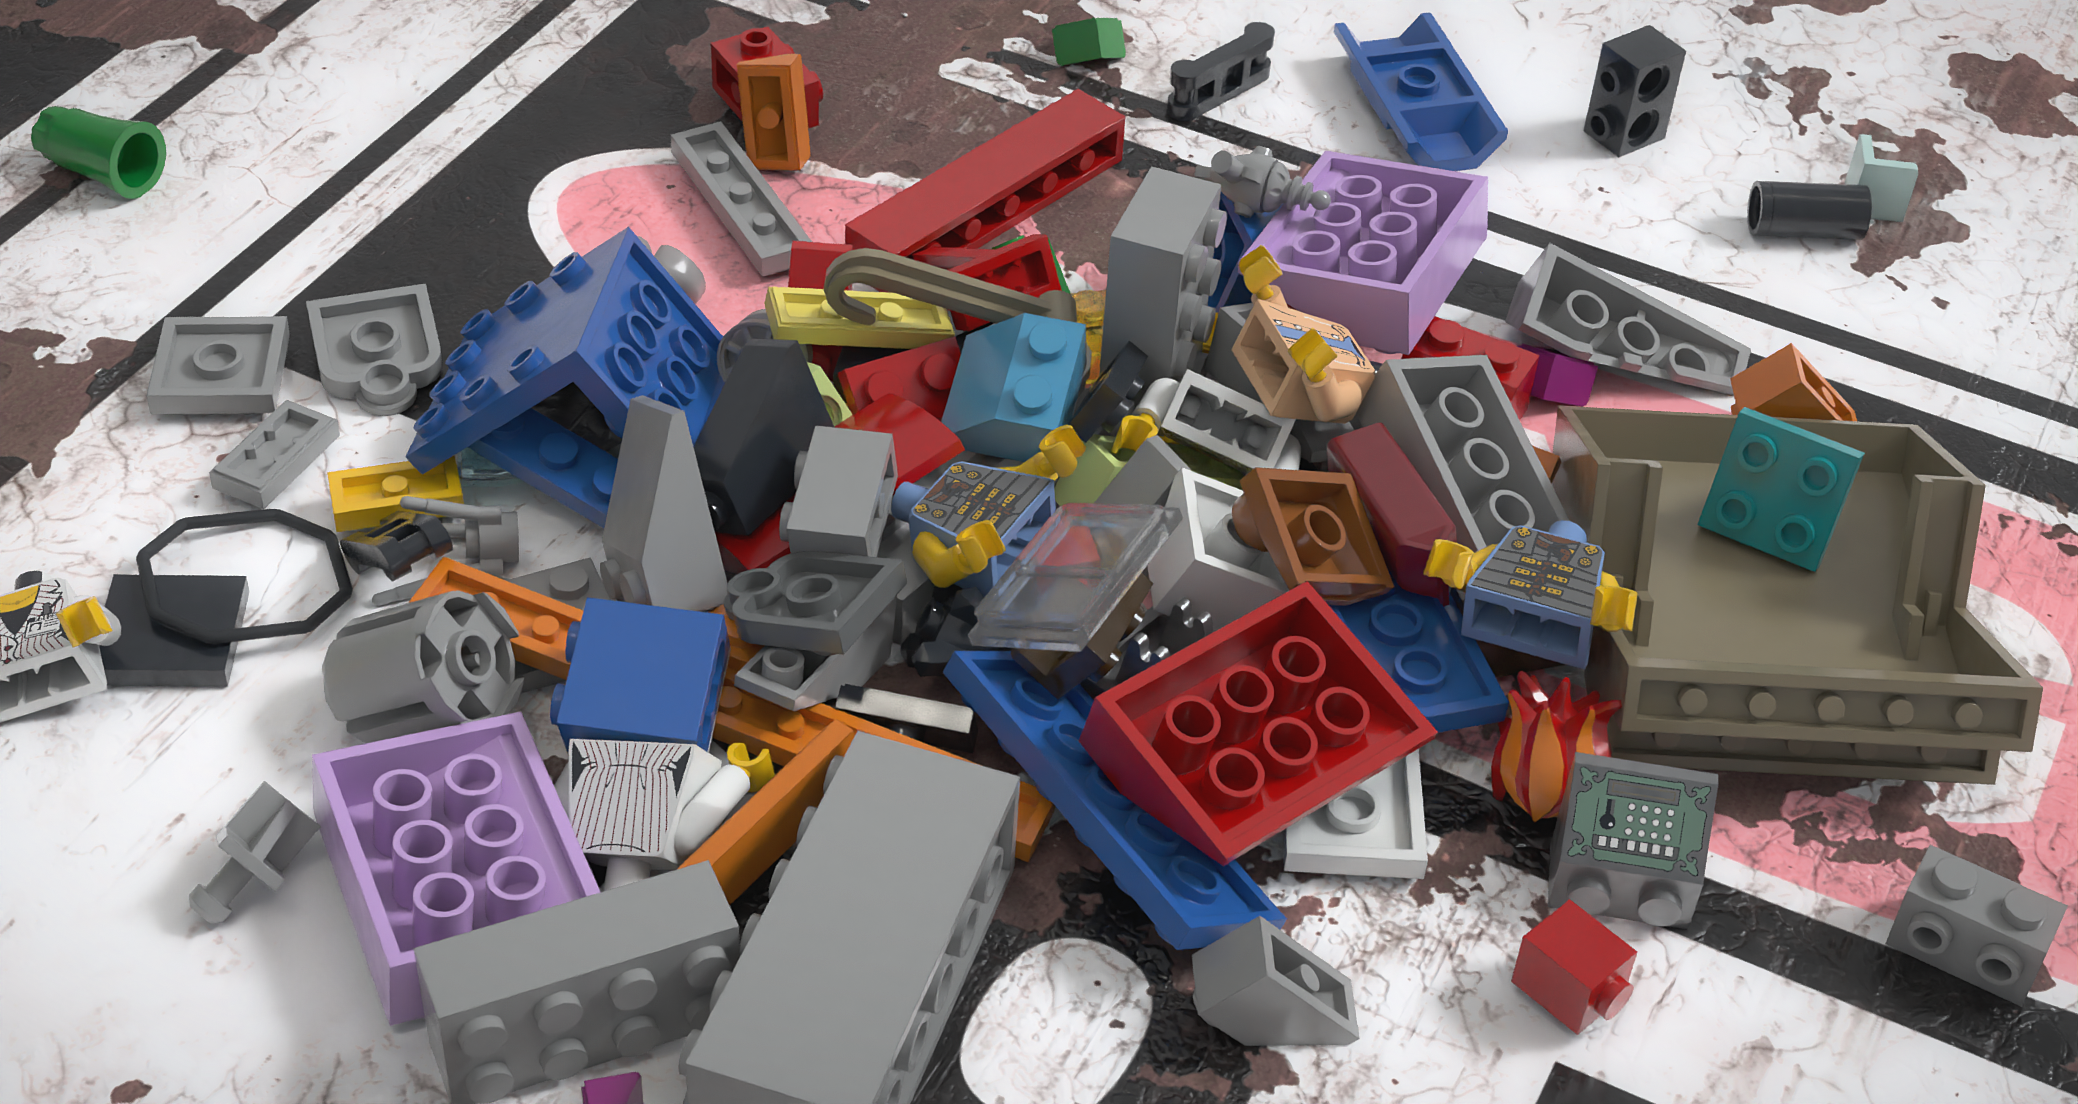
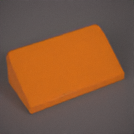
M784 54L738 62L737 72L746 155L758 170H801L810 158L801 54Z

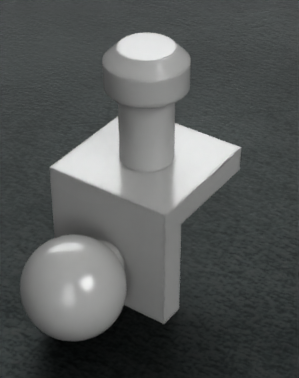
M264 780L216 835L218 847L230 855L231 858L206 887L199 883L189 894L190 907L212 924L223 923L233 912L229 904L254 875L276 892L285 881L282 871L321 826Z

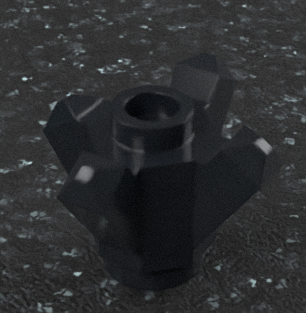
M955 584L946 588L935 586L932 594L933 599L924 608L918 620L915 633H910L901 644L900 653L908 667L916 668L920 677L945 675L943 671L954 651H1011L1019 639V634L1007 628L1008 623L996 616L977 587L963 589Z

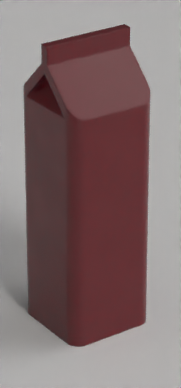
M1374 423L1332 438L1327 443L1328 472L1349 473L1352 475L1385 564L1398 585L1412 593L1438 598L1443 607L1449 605V585L1444 583L1440 577L1424 575V571L1436 539L1457 543L1456 526L1383 423Z

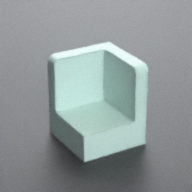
M1860 134L1844 184L1868 186L1872 200L1871 219L1903 222L1918 177L1917 164L1911 162L1875 159L1871 135Z

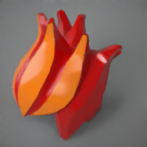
M1520 671L1517 679L1521 695L1514 689L1508 692L1512 718L1505 717V721L1498 723L1501 737L1495 747L1491 764L1493 798L1502 801L1507 790L1515 803L1530 814L1532 820L1536 822L1541 818H1551L1559 815L1575 752L1612 758L1607 726L1610 717L1622 708V701L1609 700L1598 703L1600 694L1595 690L1572 703L1569 677L1562 679L1555 692L1549 697L1536 676L1532 675L1529 677L1527 673Z

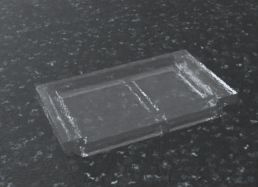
M1067 503L1058 507L975 608L974 613L978 622L968 634L972 645L1081 652L1181 522L1183 516L1180 509L1149 504Z

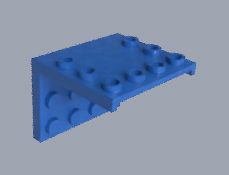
M628 226L583 256L578 252L569 254L552 269L549 278L538 285L533 281L524 283L507 298L505 306L494 313H491L488 309L482 310L463 326L461 334L464 338L460 346L450 354L445 362L449 367L445 377L430 392V397L433 401L429 409L414 424L413 429L417 434L405 457L423 475L572 382L604 415L610 430L620 438H623L630 399L643 395L683 410L694 447L725 384L717 365V351L723 336Z

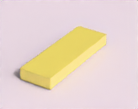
M768 287L764 302L773 339L797 340L799 344L914 349L955 336L946 308L896 293L844 290L849 297L875 309L876 320L872 325L853 322L837 314L828 304L824 289Z

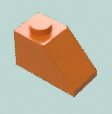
M1792 343L1730 378L1735 403L1730 407L1732 415H1738L1746 407L1770 417L1857 421L1855 411Z

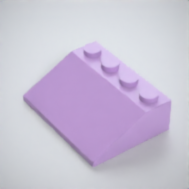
M1325 151L1303 178L1302 184L1306 185L1307 182L1313 183V192L1318 190L1326 191L1331 198L1329 207L1325 210H1316L1309 204L1307 210L1303 211L1300 210V205H1296L1292 211L1287 209V203L1283 204L1242 258L1260 245L1265 246L1276 260L1283 274L1268 285L1278 286L1287 304L1300 312L1341 324L1349 330L1359 346L1374 348L1376 351L1384 354L1400 353L1409 355L1487 238L1488 177ZM1238 266V273H1240L1241 275H1243V274L1241 273L1240 269H1239V266Z
M522 712L312 755L313 814L316 822L321 826L319 830L390 1026L425 1017L413 948L600 893Z

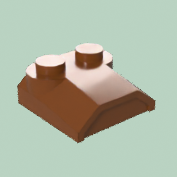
M1255 467L1240 480L1244 493L1235 500L1232 506V519L1236 532L1247 545L1270 554L1282 580L1289 590L1308 581L1328 605L1346 606L1386 594L1394 588L1351 474Z

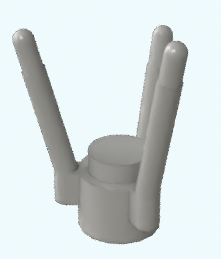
M411 496L401 498L400 505L405 509L465 519V524H442L450 538H465L466 558L479 557L480 562L469 565L470 567L493 576H503V563L519 562L517 511L501 512V506L478 507ZM426 578L376 593L372 597V603L376 606H381L411 598Z

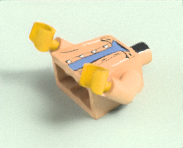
M1260 245L1239 261L1238 266L1244 275V282L1249 291L1253 293L1251 301L1254 306L1231 350L1271 416L1346 424L1354 418L1375 379L1376 372L1383 363L1369 361L1349 330L1341 324L1288 308L1281 289L1276 285H1268L1283 275L1282 271L1266 247Z

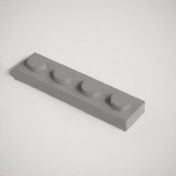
M720 121L671 134V153L760 275L763 277L789 270L792 241L812 242V240L723 123Z

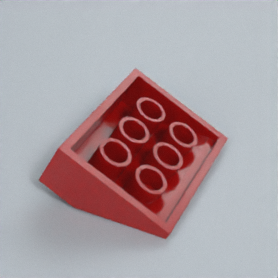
M1306 581L1096 696L1079 742L1123 796L1224 866L1435 739L1438 731L1311 584Z

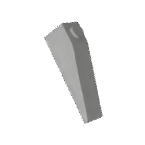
M1551 243L1547 245L1518 282L1505 320L1506 323L1569 357L1734 395L1730 378L1747 368L1751 348Z

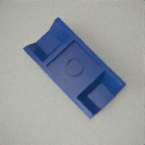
M1431 12L1421 13L1399 37L1362 42L1359 41L1345 22L1335 23L1334 34L1351 60V73L1385 129H1393L1405 151L1418 166L1449 171L1477 169L1507 139L1508 129Z

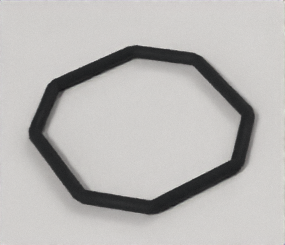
M280 509L185 517L177 520L139 550L136 556L148 615L158 623L210 644L306 634L315 630L349 600L353 592L336 534L325 527ZM277 521L325 541L339 587V591L306 620L211 631L161 609L150 558L186 530Z

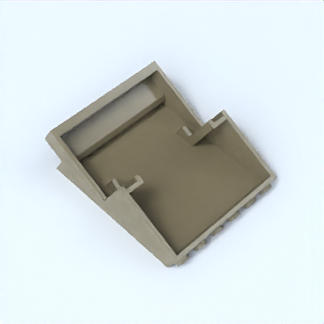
M1558 405L1552 452L1560 456L1561 465L1554 478L1556 494L1569 520L1584 530L1587 537L1586 543L1600 546L1605 552L1602 571L1614 576L1619 587L1633 590L1638 594L1632 631L1622 629L1618 632H1607L1594 625L1586 668L1583 669L1587 695L1596 690L1600 694L1598 703L1609 700L1622 701V708L1610 717L1607 726L1612 758L1682 769L1995 785L2001 751L2033 752L2043 687L1966 608L1986 485L1918 425L1772 417L1865 453L1822 563L1817 571L1814 572L1697 525L1738 415Z

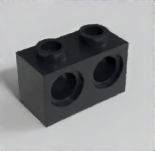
M1651 25L1603 42L1583 131L1618 158L1665 139L1686 50Z

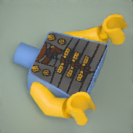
M1063 425L1049 432L1039 444L1042 452L1037 453L1019 466L994 468L961 461L952 464L930 489L910 482H903L898 487L891 504L892 516L895 519L909 523L913 559L935 586L946 588L955 584L963 589L977 587L986 601L996 603L1057 531L1054 481L1058 476L1064 478L1073 474L1077 467L1076 458L1082 456L1086 450V446L1071 425Z
M1565 520L1557 521L1550 526L1548 532L1522 525L1512 527L1499 544H1491L1476 552L1448 540L1436 539L1433 543L1424 575L1440 577L1450 587L1466 593L1461 635L1585 669L1588 663L1594 625L1607 632H1618L1622 629L1632 631L1638 596L1637 592L1619 587L1614 576L1602 571L1605 552L1600 546L1586 543V534L1576 523Z

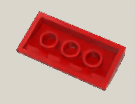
M891 393L884 395L834 426L835 428L891 433L893 435L898 471L893 496L903 482L914 483L965 451L961 440L936 417L913 402ZM796 493L786 502H794ZM783 505L749 536L715 533L724 570L737 575L751 569L768 568L777 559L791 554L789 542L781 541L779 528Z

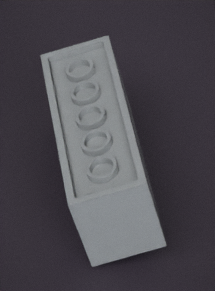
M857 731L845 756L836 755L832 759L824 781V796L818 808L809 806L806 809L797 833V848L791 860L781 859L777 864L769 887V902L763 914L754 913L749 918L741 938L740 958L733 972L724 970L719 975L710 1000V1016L703 1030L693 1029L685 1040L678 1065L679 1074L686 1076L687 1091L683 1104H911L1014 871L1020 776Z

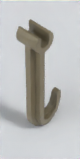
M862 248L842 254L835 258L827 268L824 280V293L828 304L834 311L853 322L864 325L874 324L876 311L873 307L849 297L844 292V289L853 283L873 286L996 324L1023 313L1077 323L1076 300L1072 295L1064 291H1047L1037 298L883 250Z

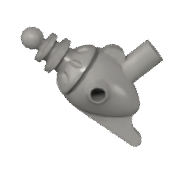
M1256 146L1250 154L1233 156L1227 151H1219L1212 157L1211 167L1197 165L1193 175L1198 179L1222 184L1221 192L1234 202L1235 213L1250 218L1255 212L1270 213L1286 203L1287 209L1292 211L1296 205H1300V210L1306 211L1309 204L1316 210H1325L1331 203L1330 195L1326 191L1318 190L1313 192V183L1307 182L1306 185H1303V179L1300 176H1296L1294 180L1290 179L1286 166L1272 157V150L1262 146Z

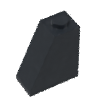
M752 338L743 346L693 447L715 533L749 536L797 492L794 483L797 456L800 451L809 450L815 426L834 427L797 340Z

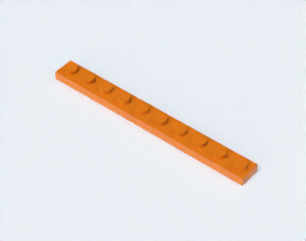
M444 556L409 601L411 603L457 590L472 595L483 592L487 593L506 610L518 630L519 637L510 639L515 660L567 680L571 664L566 661L565 656L567 634L573 621L581 622L583 610ZM727 667L712 738L729 745L743 743L746 745L747 752L757 756L760 755L762 749H769L772 762L785 766L827 725L838 719L853 729L855 735L857 731L974 763L822 703L797 711L789 710L734 686L735 674L739 671ZM1021 780L1015 857L1029 862L1055 812L1056 806L1038 792L1036 786Z

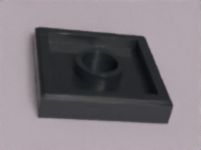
M113 574L105 608L119 619L121 635L112 645H99L107 686L228 687L238 642L205 643L154 621L147 612L140 575ZM154 575L162 610L211 631L242 628L250 593L247 576Z

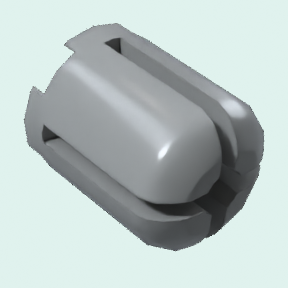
M459 590L353 618L337 633L336 640H333L327 649L322 664L325 700L336 720L347 721V732L364 743L506 715L517 704L524 685V677L514 680L515 658L510 639L519 637L518 630L506 610L487 593L483 592L472 595Z

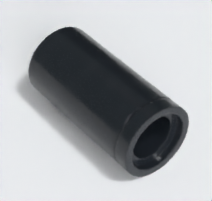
M1756 180L1751 187L1747 205L1749 232L1755 236L1862 240L1868 232L1871 221V193L1867 185Z

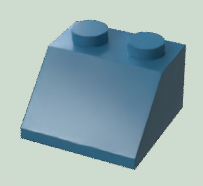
M1023 313L966 336L941 421L961 440L965 451L1025 462L1037 453L1042 452L1039 444L1049 432L1060 426L1068 425L1073 417L1087 365L1086 324Z

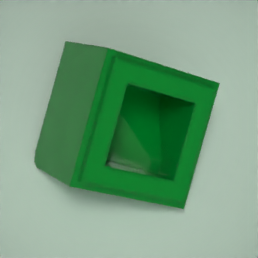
M1090 18L1056 25L1052 29L1058 65L1063 66L1099 58H1124L1126 56L1122 21L1118 20V18Z

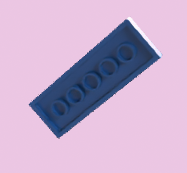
M1011 651L953 652L943 673L961 693L964 704L972 708L998 737V743L1001 748L1013 756L1035 781L1038 792L1057 807L1073 826L1076 837L1084 845L1091 848L1114 875V881L1123 892L1130 895L1153 921L1156 932L1163 940L1173 945L1176 950L1203 948L1258 916L1263 917L1281 930L1287 918L1235 859L1222 866L1123 796L1079 742L1094 702L1080 684L1057 700L1011 657Z

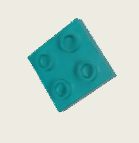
M1744 407L1737 416L1697 525L1816 572L1822 563L1865 453Z

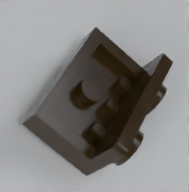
M1133 566L1101 593L1094 596L1071 574H1063L1056 580L1011 650V657L1057 700L1087 677L1094 683L1098 682L1120 659L1122 652L1116 648L1118 642L1126 639L1145 617L1146 613L1140 606L1154 583Z

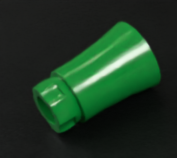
M51 106L40 112L38 121L32 126L31 130L32 146L35 150L41 152L43 157L53 161L61 168L93 179L128 199L139 198L157 184L164 170L166 161L165 140L161 131L149 122L121 120L97 115L78 108L68 109L60 106Z

